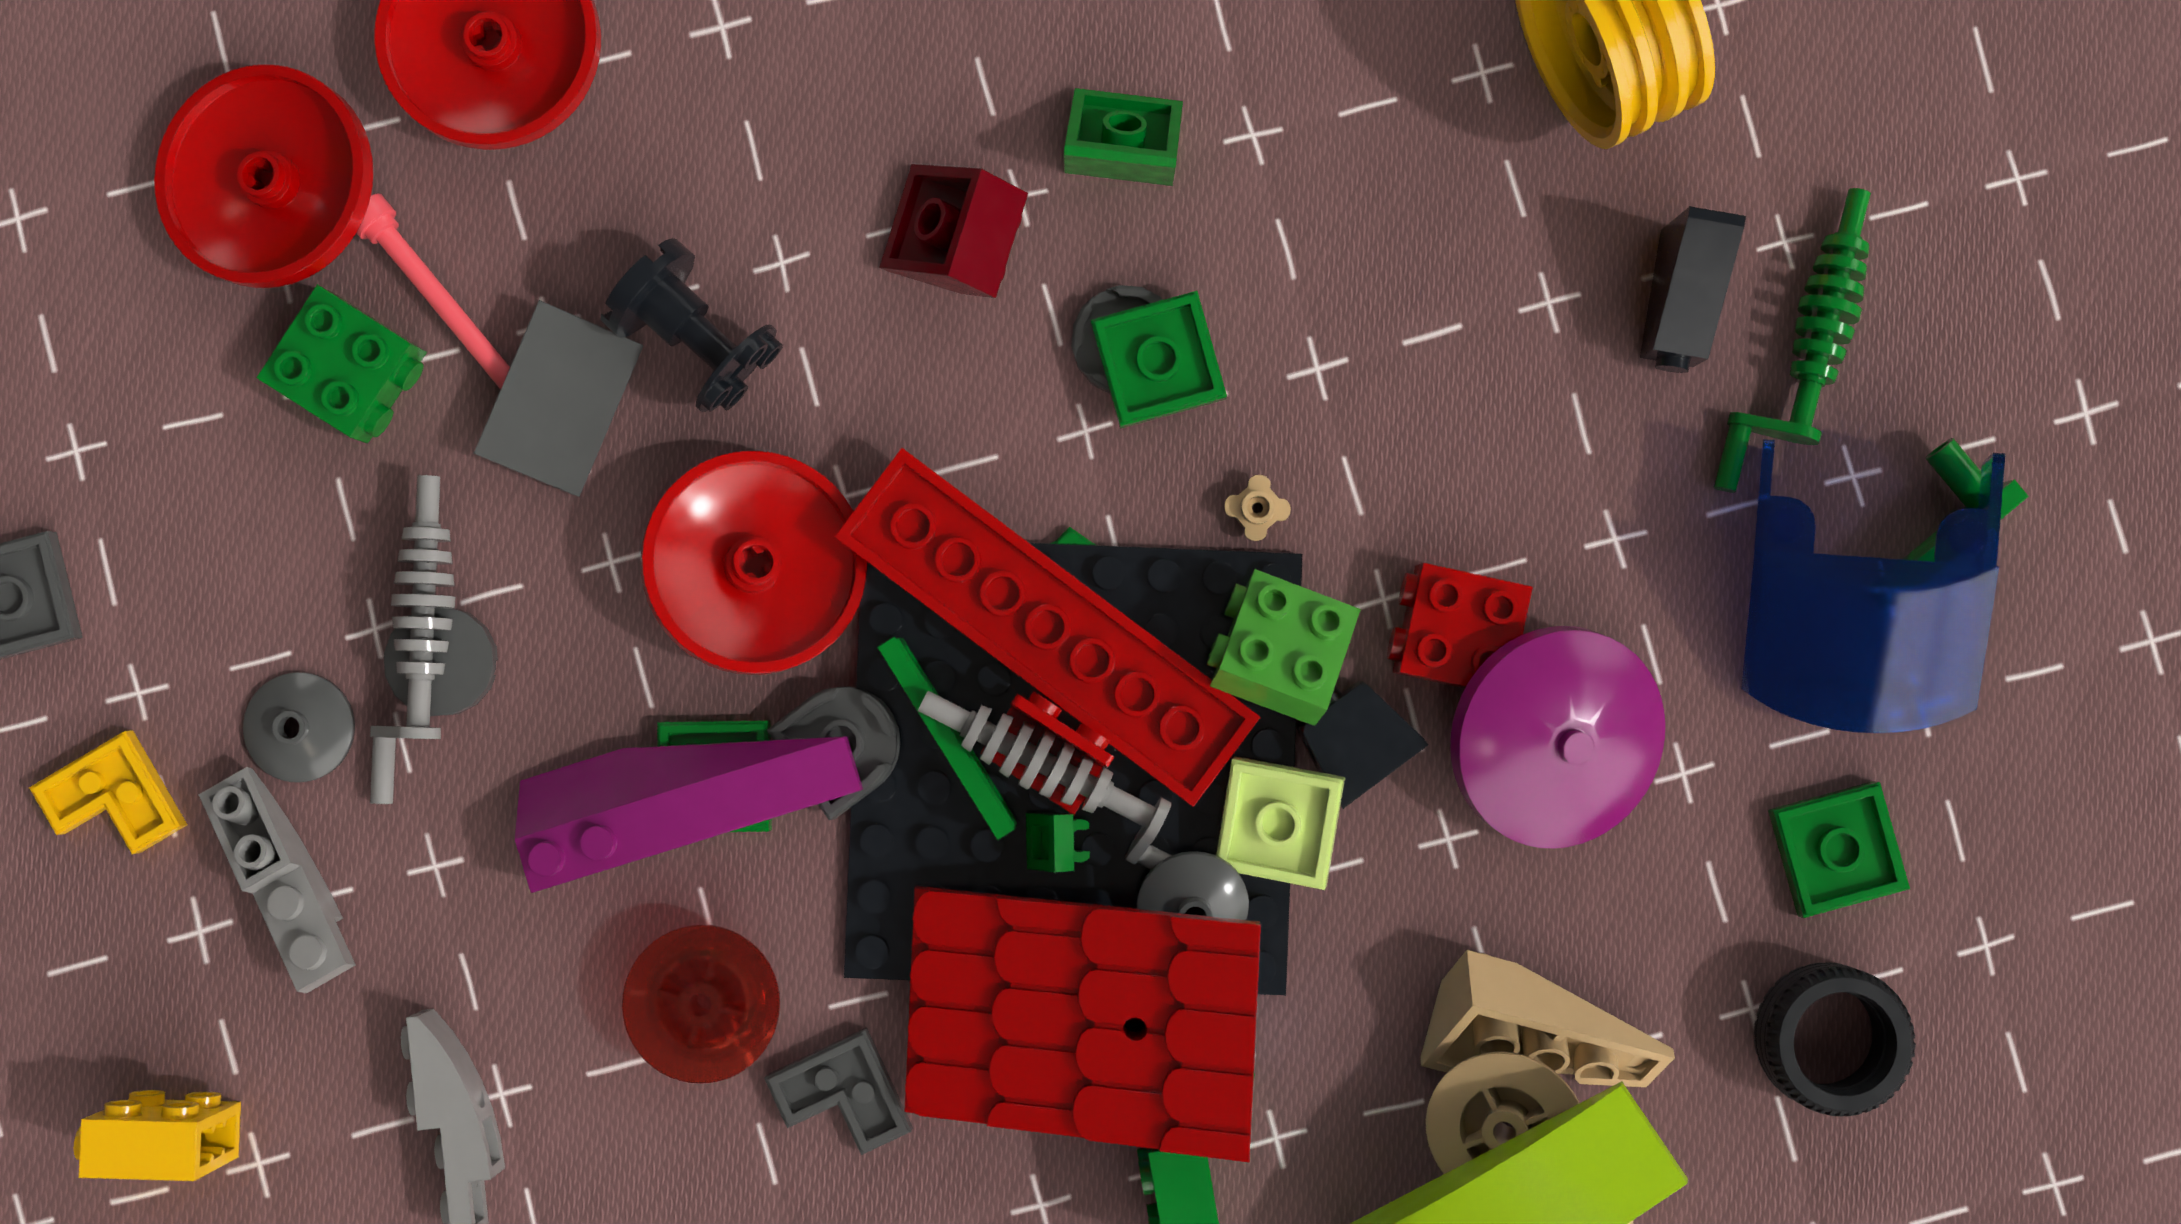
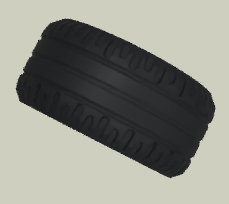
M1826 962L1799 967L1781 977L1774 983L1775 986L1768 990L1756 1014L1754 1044L1763 1071L1772 1084L1784 1095L1812 1111L1841 1117L1859 1115L1880 1107V1104H1885L1887 1100L1892 1098L1895 1091L1900 1090V1087L1906 1081L1904 1079L1905 1076L1909 1075L1910 1068L1913 1065L1912 1057H1915L1916 1043L1913 1040L1915 1039V1033L1907 1008L1895 991L1885 982L1856 968L1839 963ZM1833 993H1850L1861 1001L1870 1017L1872 1025L1870 1051L1860 1068L1849 1077L1834 1083H1814L1805 1077L1795 1057L1794 1035L1797 1024L1806 1009L1818 999Z

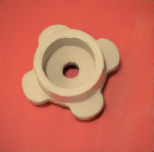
M1263 475L1251 477L1248 481V487L1239 495H1230L1224 504L1226 514L1237 519L1238 523L1245 528L1244 534L1246 538L1251 541L1264 539L1267 529L1276 521H1285L1291 511L1289 502L1277 497L1270 488V480ZM1260 503L1263 507L1262 512L1255 513L1252 510L1253 504Z

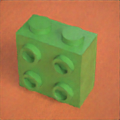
M1255 569L1246 586L1236 583L1224 615L1234 619L1228 636L1218 633L1211 649L1207 665L1216 668L1210 687L1315 726L1328 709L1361 609Z

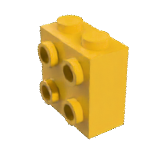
M160 1090L134 1091L129 1093L128 1100L107 1102L104 1104V1110L81 1119V1126L76 1132L73 1149L75 1158L79 1160V1178L196 1181L239 1157L241 1102L221 1101V1093L193 1092L186 1094L185 1100L165 1099V1092Z

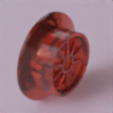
M703 924L690 925L662 935L646 947L638 956L630 969L624 986L622 998L623 1019L633 1046L641 1057L654 1069L670 1078L683 1082L713 1083L741 1073L752 1065L765 1051L772 1040L778 1024L781 1003L778 981L769 961L750 940L724 927ZM698 994H704L710 999L711 1009H705L700 1006Z

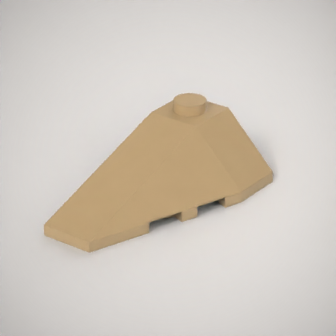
M1466 950L1441 981L1421 1053V1066L1448 1072L1458 1063L1479 1054L1511 1052L1542 1062L1557 1074H1573L1579 1084L1614 1086L1622 1081L1628 1087H1647L1675 1059L1673 1048L1520 964L1492 957L1485 953Z

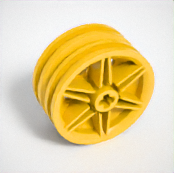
M1515 0L1528 48L1549 93L1573 128L1585 140L1598 148H1612L1622 143L1627 137H1634L1647 131L1654 121L1665 122L1679 115L1683 110H1689L1704 103L1711 94L1715 78V58L1711 33L1701 0Z

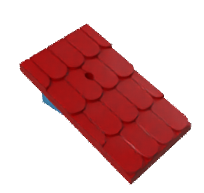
M916 886L914 892L904 1112L915 1113L924 1117L987 1124L986 1126L1080 1137L1088 1141L1159 1149L1160 1152L1250 1162L1261 935L1260 922ZM1130 1018H1139L1142 1020V1022L1136 1024H1130L1126 1021Z

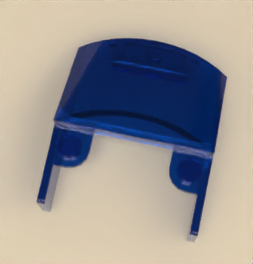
M1763 439L1760 454L1741 690L1767 707L1792 719L1831 730L1876 734L1919 730L1949 722L1976 710L2000 567L1997 566L2005 453H1992L1982 463L1978 509L1957 510L1947 515L1941 522L1936 534L1934 562L1814 553L1816 525L1814 514L1809 506L1796 498L1771 496L1775 440Z

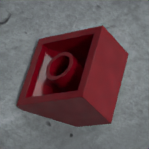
M911 164L879 268L956 293L996 298L1000 283L1005 275L1006 264L1016 232L1021 224L1022 212L1028 193L982 168Z

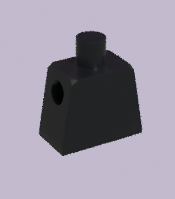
M1357 681L1342 693L1335 685L1328 709L1318 723L1313 726L1302 722L1296 727L1317 771L1345 777L1340 808L1343 809L1428 746L1425 739L1363 681Z

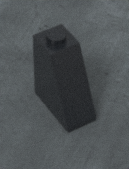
M1689 206L1661 229L1640 358L1656 361V369L1674 373L1689 372V367H1695L1709 358L1745 227L1746 216Z

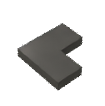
M867 1027L781 1067L764 1077L787 1128L838 1105L861 1155L913 1130L909 1117L904 1112L903 1104Z

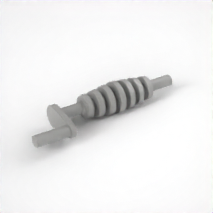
M417 476L415 522L412 523V527L403 528L401 539L414 541V549L399 550L398 562L413 563V571L395 572L394 584L412 586V594H392L391 606L411 608V617H392L394 629L411 630L410 639H394L395 651L410 652L409 662H396L397 673L406 674L405 679H408L406 727L370 726V737H373L371 804H393L396 738L441 739V728L430 727L432 680H435V675H444L445 663H432L433 653L448 652L449 641L433 640L434 631H451L453 619L435 618L434 615L435 608L455 609L456 597L435 595L436 587L455 586L453 574L436 573L437 565L453 564L452 552L437 550L438 542H451L450 530L442 529L441 524H439V476Z
M927 691L918 711L960 732V736L964 738L961 746L971 752L976 741L985 745L980 759L990 765L996 752L1005 755L1006 757L999 772L1007 778L1011 775L1017 762L1026 766L1019 779V786L1028 790L1037 774L1040 773L1046 777L1039 790V794L1050 798L1059 783L1066 787L1060 802L1072 805L1078 794L1086 797L1082 810L1094 813L1097 806L1100 808L1104 806L1141 825V829L1127 851L1126 861L1134 865L1138 863L1151 870L1156 864L1172 856L1150 845L1168 815L1171 802L1161 797L1156 805L1152 806L1115 787L1114 782L1111 781L1113 772L1104 766L1097 777L1090 774L1094 759L1086 754L1082 756L1077 766L1070 764L1069 761L1075 747L1067 741L1063 743L1057 756L1049 753L1056 734L1048 729L1044 731L1035 746L1028 742L1035 724L1024 721L1017 735L1008 732L1014 718L1013 716L1003 713L997 725H994L987 721L992 711L991 708L981 705L978 713L973 710L969 712Z

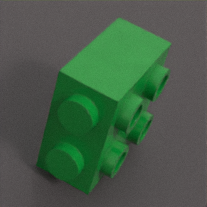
M317 284L256 378L348 437L368 444L372 437L381 435L390 424L394 414L391 407L402 390H409L418 381L424 367L421 361L427 352L337 294Z
M1153 1148L1137 1149L1143 1194L1155 1193L1156 1203L1146 1204L1149 1224H1219L1208 1157L1160 1152L1159 1149Z

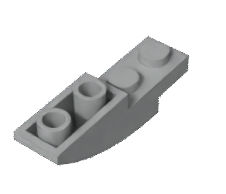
M246 767L198 794L241 890L252 893L296 991L308 993L354 967L356 964L336 923L343 919L330 890L301 838L255 771L250 767Z
M435 1009L421 1010L406 1017L407 1026H404L401 1032L402 1053L406 1060H410L412 1082H409L407 1086L406 1100L410 1115H416L417 1131L440 1128V1135L435 1140L434 1152L437 1167L444 1169L446 1191H443L440 1200L443 1224H489L485 1180H491L505 1169L501 1137L493 1107L475 1065L453 1030Z

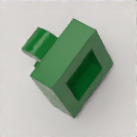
M1051 812L1026 813L1027 869L1047 872L1074 871V862H1084L1090 858V851L1074 850V832L1076 830L1089 829V822L1083 819H1073V814Z

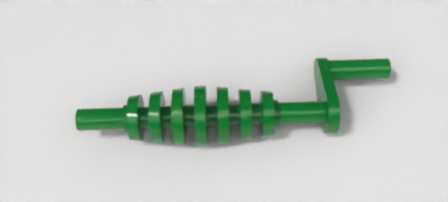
M1850 188L1848 190L1838 232L1824 237L1820 248L1826 254L1816 257L1812 269L1817 274L1809 276L1804 290L1811 295H1804L1800 298L1797 310L1806 316L1796 319L1795 332L1805 338L1794 340L1792 353L1804 360L1791 362L1790 375L1797 379L1799 385L1790 420L1783 421L1741 412H1730L1727 422L1729 429L1714 484L1715 489L1729 493L1736 492L1751 432L1797 444H1819L1822 432L1812 427L1820 391L1825 385L1835 383L1839 371L1829 365L1843 363L1847 350L1840 345L1851 342L1855 329L1850 324L1858 323L1862 308L1855 303L1863 301L1864 286L1857 281L1866 279L1867 265L1860 260L1868 258L1870 245L1860 235L1871 195L1869 191L1860 188Z

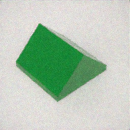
M1075 88L1064 147L1065 173L1173 186L1183 101Z

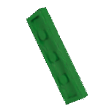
M893 637L877 647L997 840L1013 831L1017 826V819L973 749L969 752L961 746L964 738L960 736V732L918 711L927 691L938 696L939 694L904 638Z

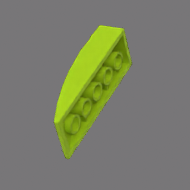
M1621 1081L1350 1224H1628L1688 1183V1178Z

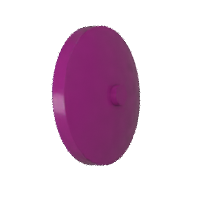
M1553 626L1525 633L1509 641L1487 658L1470 679L1461 695L1455 711L1450 737L1452 768L1459 790L1467 804L1481 820L1515 842L1537 848L1555 849L1571 847L1593 840L1608 832L1626 818L1649 789L1658 770L1664 748L1665 713L1658 686L1648 668L1634 652L1620 642L1593 630L1576 626Z

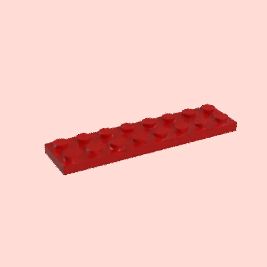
M903 448L899 450L834 536L1078 721L1109 740L1110 745L1193 807L1261 718L1231 694L1210 687L1212 681L1210 678Z

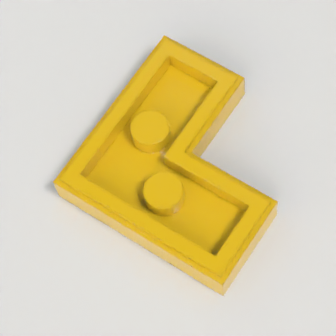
M133 730L120 733L29 787L56 835L66 834L107 810L131 854L145 851L188 825Z

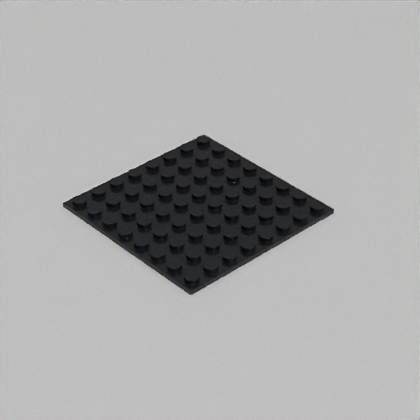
M1030 543L1211 680L1216 668L1207 665V661L1218 633L1228 636L1234 618L1224 614L1236 583L1246 586L1255 569L1301 586L1302 554ZM867 562L866 582L859 611L856 688L871 692L889 707L899 728L900 751L896 765L889 777L878 788L851 807L844 978L911 980L914 892L916 886L1137 909L1138 891L1150 869L1138 863L1134 865L1126 861L1125 856L1142 826L1104 806L1102 808L1097 806L1094 813L1082 810L1083 801L1073 815V819L1088 821L1089 829L1076 830L1074 832V850L1090 851V858L1084 862H1074V871L1047 872L1027 869L1026 813H1071L1047 797L1039 794L1030 787L1027 790L1019 786L1018 778L1012 774L1007 778L999 772L1000 767L992 761L990 765L982 761L980 753L985 745L976 741L972 748L1018 821L1013 831L997 840L877 647L893 637L904 638L940 697L969 712L973 710L978 713L981 705L991 708L992 711L987 721L994 725H997L1003 713L1007 714L1017 694L1028 700L1033 691L1059 707L1062 711L1057 720L1072 730L1076 731L1081 722ZM1234 696L1261 718L1194 807L1110 744H1108L1105 751L1115 758L1107 769L1113 772L1111 781L1114 782L1115 787L1142 801L1155 806L1162 797L1171 802L1168 815L1150 845L1170 855L1189 851L1217 855L1232 759L1234 757H1241L1295 768V718ZM1240 874L1245 883L1249 899V910L1246 920L1258 921L1261 924L1258 994L1286 996L1290 883ZM1191 907L1185 914L1202 916L1205 911L1200 907Z

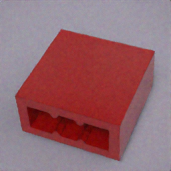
M1428 563L1416 565L1414 574L1405 573L1400 589L1399 605L1406 606V612L1402 628L1394 627L1389 640L1387 659L1395 661L1392 673L1465 689L1470 679L1487 658L1509 641L1523 635L1533 587Z

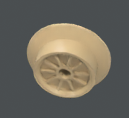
M1511 1052L1479 1054L1458 1063L1450 1069L1434 1089L1426 1114L1428 1144L1434 1160L1443 1174L1572 1108L1579 1104V1100L1562 1077L1542 1062ZM1503 1122L1510 1123L1513 1127H1509Z

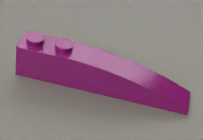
M847 736L622 748L521 780L515 843L530 892L534 893L863 790Z

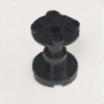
M677 239L665 240L658 245L663 255L654 262L644 255L620 279L605 302L611 310L606 314H601L600 319L621 338L632 335L647 324L670 346L683 342L714 370L697 396L696 408L701 412L708 410L711 412L720 405L727 411L748 390L744 380L757 366L760 369L767 367L780 353L783 344L775 338L777 330L770 324L756 330L738 346L729 340L704 317L709 306L684 284L693 269L695 255Z

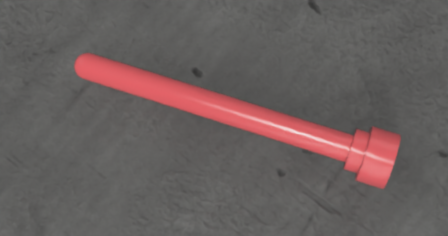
M382 194L371 195L365 217L357 231V235L361 239H369L372 244L379 243L501 390L510 366L397 231L399 223L394 219L396 211Z

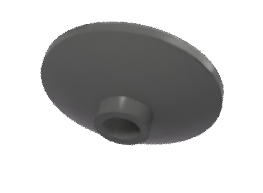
M288 673L275 677L265 683L250 700L243 720L245 745L254 762L272 777L288 782L313 781L331 773L349 753L355 734L354 714L347 697L334 683L324 677L311 673ZM290 717L295 718L300 727L298 734L294 738L287 736L284 731V724Z
M1189 851L1167 857L1148 872L1138 891L1137 909L1185 914L1191 907H1200L1205 911L1202 916L1246 920L1249 910V899L1242 877L1230 863L1210 853Z

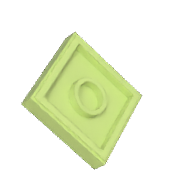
M1234 757L1231 762L1216 856L1230 863L1240 874L1325 890L1328 882L1345 777Z

